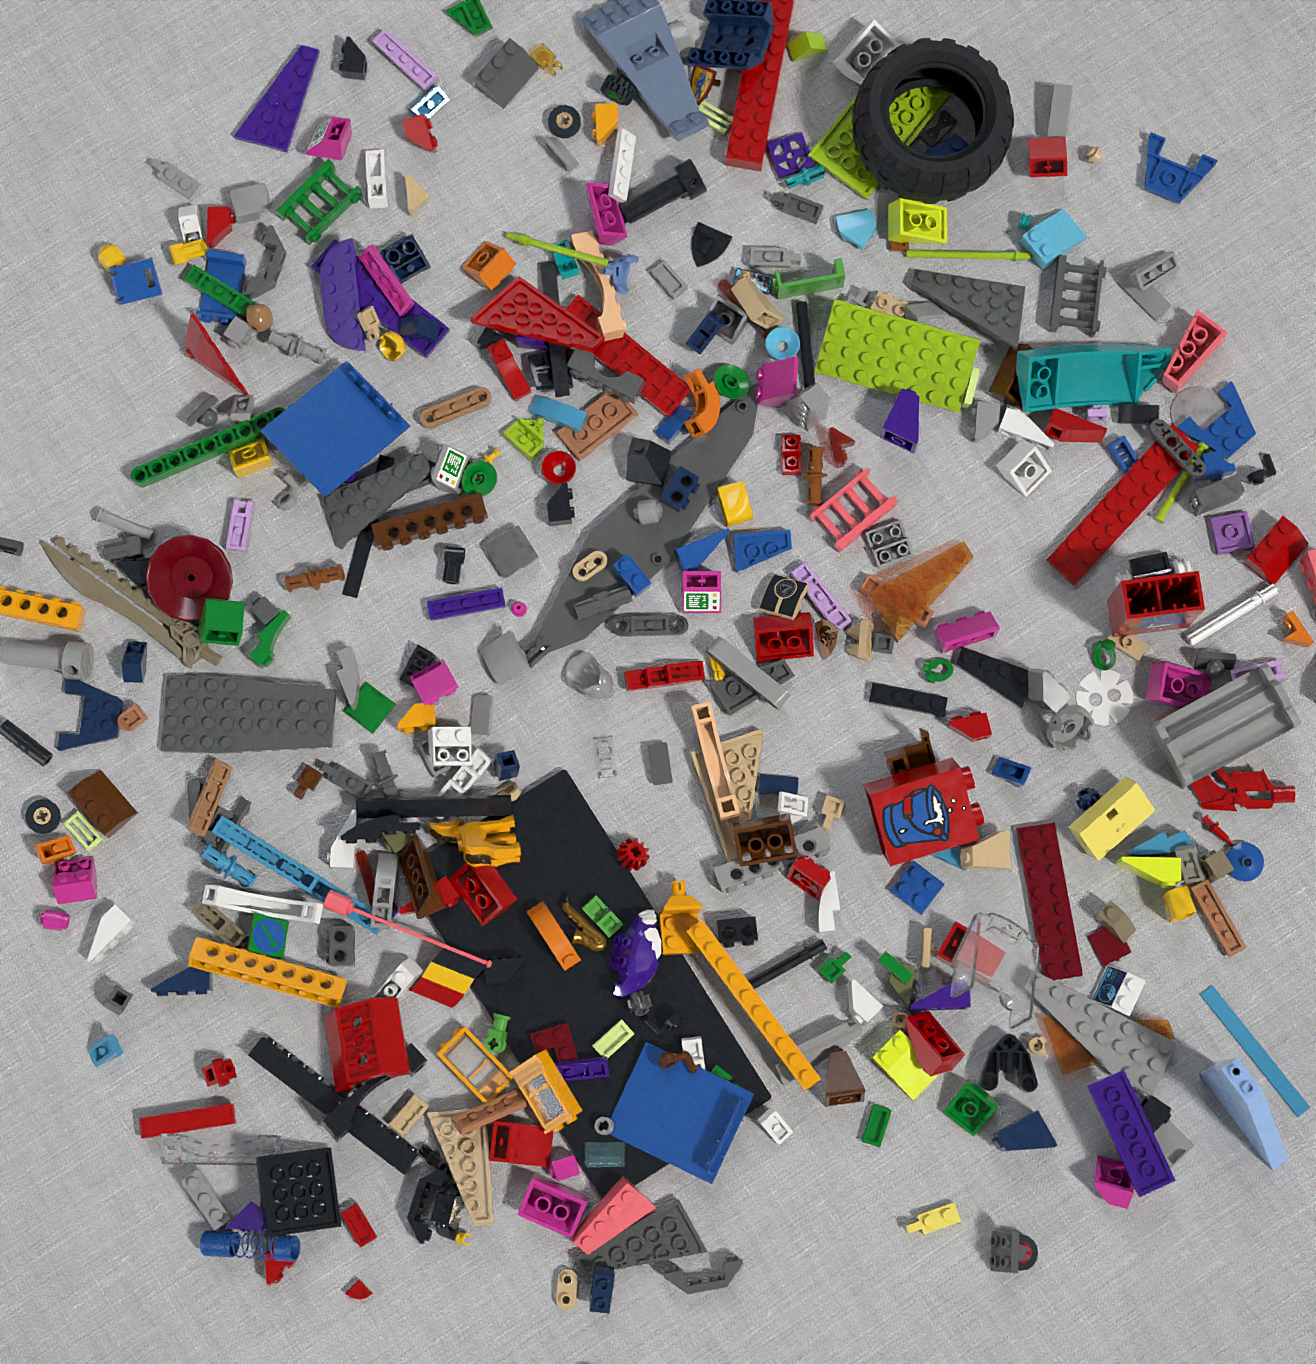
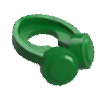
M1105 639L1103 642L1099 640L1091 648L1093 650L1094 663L1100 670L1106 671L1115 665L1116 653L1114 648L1116 643L1113 640ZM1101 648H1104L1106 654L1110 657L1108 664H1104L1100 660L1102 655Z
M942 658L933 661L926 660L923 666L925 678L933 684L949 679L954 671L952 663ZM940 664H944L948 668L947 673L944 675L939 673L932 674L930 672Z

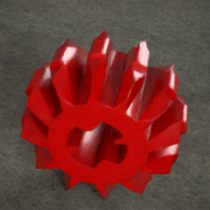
M628 838L619 845L616 854L619 855L617 861L623 862L621 867L627 866L628 871L632 869L638 871L647 864L646 861L650 856L646 853L649 851V848L643 847L644 842L638 843V838H635L633 841L631 838Z

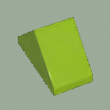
M805 31L787 44L793 62L828 51L822 33Z

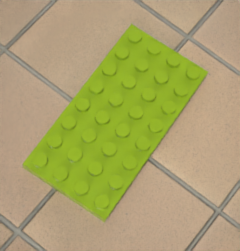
M921 87L900 95L890 105L889 115L893 129L902 142L910 147L952 93L935 87ZM856 94L808 156L816 164L822 165L827 172L868 200L879 184L872 173L867 172L859 156V150H857L852 135V110Z
M835 299L814 372L897 396L902 388L905 390L911 389L919 396V402L959 413L981 339Z

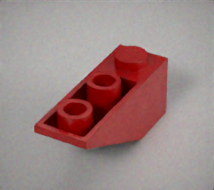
M1054 408L1044 434L1060 442L1101 443L1108 428Z

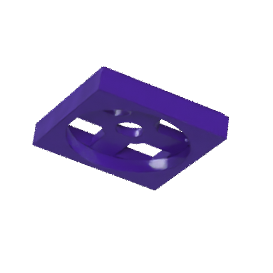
M802 132L767 143L779 179L799 173L801 168L805 167L807 169L814 166L812 159L808 156L809 150ZM797 141L803 148L794 150L791 148L790 142ZM782 145L785 152L775 157L774 153L777 146ZM793 153L794 158L788 159L787 154ZM806 156L804 164L798 167L797 158ZM786 162L790 165L791 170L784 169L778 164Z

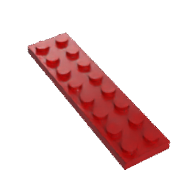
M578 294L566 310L598 332L596 323L598 317L602 316V313ZM625 332L623 337L604 341L595 351L591 352L597 360L615 375L621 376L628 371L644 379L645 385L640 395L667 418L691 393V389L686 382Z

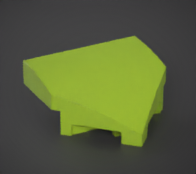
M519 418V421L513 423L503 433V437L528 460L535 457L544 446L543 418H537V420Z

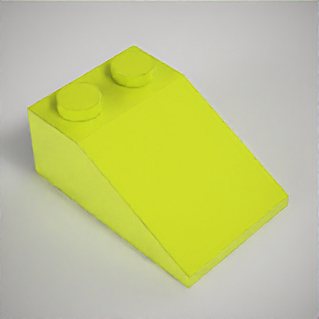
M903 198L895 200L888 204V240L900 243L946 244L947 207L924 204L923 202Z
M1121 857L1116 861L1117 866L1154 885H1160L1162 889H1171L1181 882V858Z
M901 1030L871 1058L912 1100L938 1076L930 1077L924 1072L922 1066L917 1061L911 1040Z

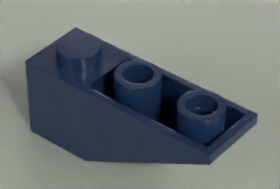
M188 967L151 988V992L156 993V996H168V992H176L177 996H183L193 991H196V995H206L207 991H213V973Z

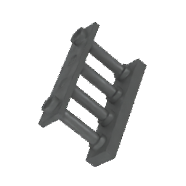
M1059 255L1056 265L1049 332L1056 333L1058 327L1063 325L1091 329L1090 337H1094L1095 333L1100 330L1098 311L1102 278L1106 277L1107 267H1104V260H1100L1098 268L1071 265L1069 262H1066V255ZM1065 273L1097 275L1096 286L1067 282V280H1064ZM1066 290L1095 293L1094 303L1065 300V298H1062V294ZM1064 307L1093 311L1092 321L1063 318V316H1060V311Z

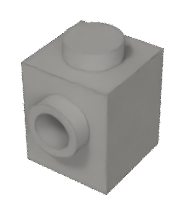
M235 316L223 335L229 346L233 348L237 346L242 349L244 345L247 346L254 330L248 323Z

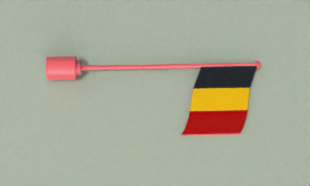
M330 890L325 899L323 908L345 917L354 911L443 947L430 962L421 979L409 990L451 1008L457 1005L486 966H492L491 960L488 962L354 908L353 898Z

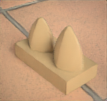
M860 620V623L852 625L845 630L848 636L859 640V642L847 649L848 653L863 661H872L874 624L872 622Z

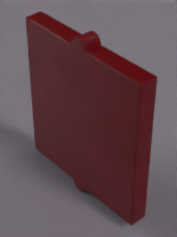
M1100 927V930L1087 936L1102 966L1113 961L1118 962L1120 958L1132 953L1127 942L1123 944L1105 927Z

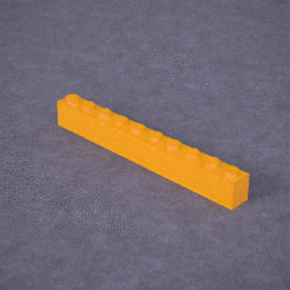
M701 920L688 929L686 932L803 1090L806 1091L821 1080L704 921Z

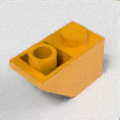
M617 103L595 104V111H592V122H596V128H593V140H597V146H601L619 127Z
M414 704L397 724L398 731H402V734L414 733V730L421 729L422 732H428L432 727H437L435 704Z

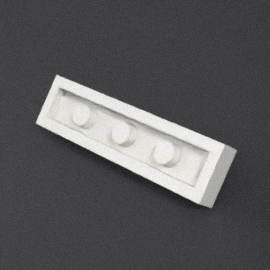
M624 129L617 132L608 196L620 203L627 201L636 136Z

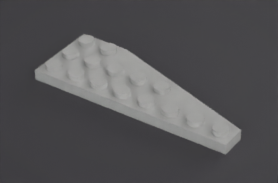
M1034 971L1026 990L1111 1075L1124 1070L1133 1088L1148 1096L1153 1095L1177 1043Z

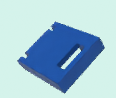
M153 257L108 268L109 272H117V274L110 275L116 297L124 296V299L118 300L119 305L163 294ZM151 268L155 282L153 286H148L144 272L146 269Z

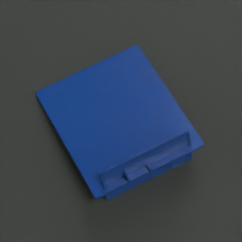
M345 361L261 429V433L324 497H327L409 429L410 425L392 407L393 403L389 404L350 363Z
M646 1042L610 1118L614 1123V1128L610 1135L713 1184L728 1149L734 1140L735 1134L741 1122H743L742 1119L754 1093L696 1066L698 1071L691 1074L684 1060L679 1061L668 1069L662 1070L658 1060L660 1055L666 1051Z

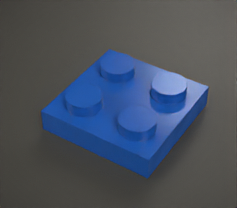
M913 861L890 892L918 914L922 915L945 884L917 862Z

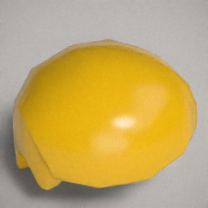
M388 331L380 337L383 340L379 348L388 360L396 361L405 353V342L398 333Z

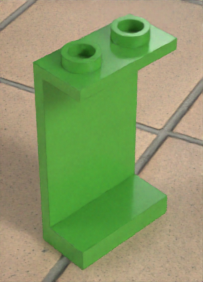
M842 258L834 259L832 275L782 284L779 270H775V276L772 277L771 283L773 294H776L777 300L843 288L846 275Z

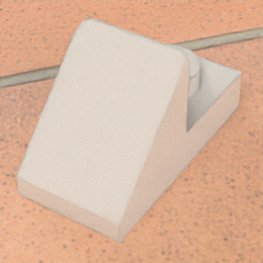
M773 1107L757 1120L778 1145L793 1133Z

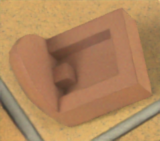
M136 703L118 717L117 724L124 731H133L145 722L148 717Z

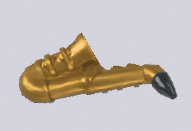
M567 893L562 908L568 917L583 930L581 932L576 928L571 944H581L592 951H602L607 945L606 938L570 907V894Z

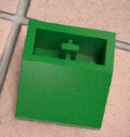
M206 598L198 627L201 643L239 646L243 632L244 602Z

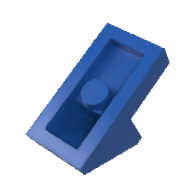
M999 757L991 774L994 777L1011 782L1016 787L1024 786L1032 768Z

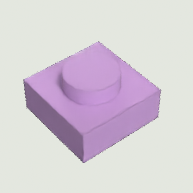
M1100 406L1090 407L1085 414V419L1087 421H1105L1107 408L1101 409Z

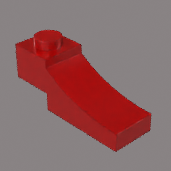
M502 339L487 347L514 400L517 401L532 393L505 340Z

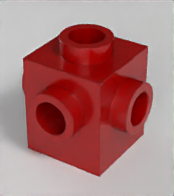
M222 1057L211 1061L212 1064L202 1068L207 1087L217 1084L219 1087L231 1084L230 1080L237 1077L232 1059L223 1060Z

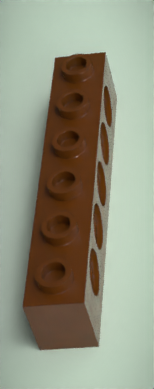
M480 492L374 523L371 526L378 549L387 551L393 549L398 544L408 545L415 539H428L432 534H445L449 532V529H463L467 527L466 524L473 522L474 524L483 523L488 518ZM464 509L472 510L469 516L462 515ZM452 514L454 517L451 521H445V515ZM429 519L435 520V524L432 527L425 525ZM410 525L417 526L414 532L407 531ZM392 530L399 531L396 537L389 536Z

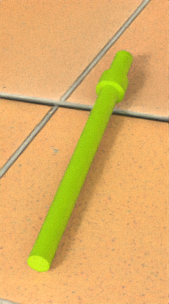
M508 232L506 235L507 239L516 241L523 246H534L605 267L608 265V259L533 239L526 234L519 235Z

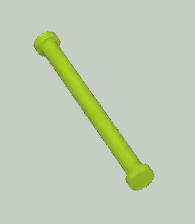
M1199 442L1197 444L1199 448L1195 454L1201 458L1204 451L1206 452L1209 447ZM1185 470L1158 514L1154 515L1153 519L1161 524L1164 523V517L1189 478Z

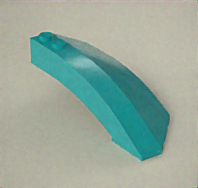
M1097 344L1017 351L1016 371L1023 411L1033 412L1075 406L1137 404L1140 401L1138 398L1144 391L1147 392L1157 381L1158 375L1162 371L1165 372L1168 368L1172 348L1164 346Z

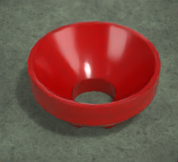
M551 452L542 462L543 476L554 485L568 483L575 475V460L567 452ZM556 466H563L565 472L563 475L558 476L554 473V468Z

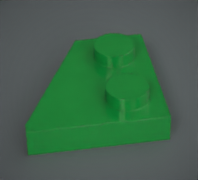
M465 0L446 10V13L476 36L493 29L480 0Z

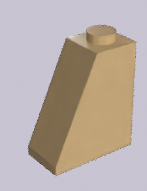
M743 277L731 288L752 322L771 331L784 320L783 316L752 280Z
M1010 830L993 832L961 848V868L983 870L1011 869Z

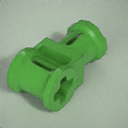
M494 1013L493 1027L489 1030L484 1046L491 1053H501L506 1048L507 1032L505 1031L508 1020L511 1017ZM493 1041L498 1043V1047L493 1045Z

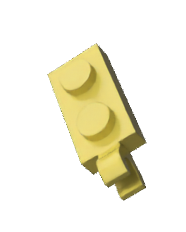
M953 1202L916 1215L918 1221L905 1227L908 1233L921 1229L923 1234H927L961 1222Z

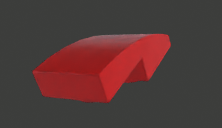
M782 435V475H801V435Z

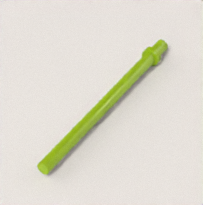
M907 250L906 258L1013 259L1019 261L1030 260V252H1019V250H1015V252Z

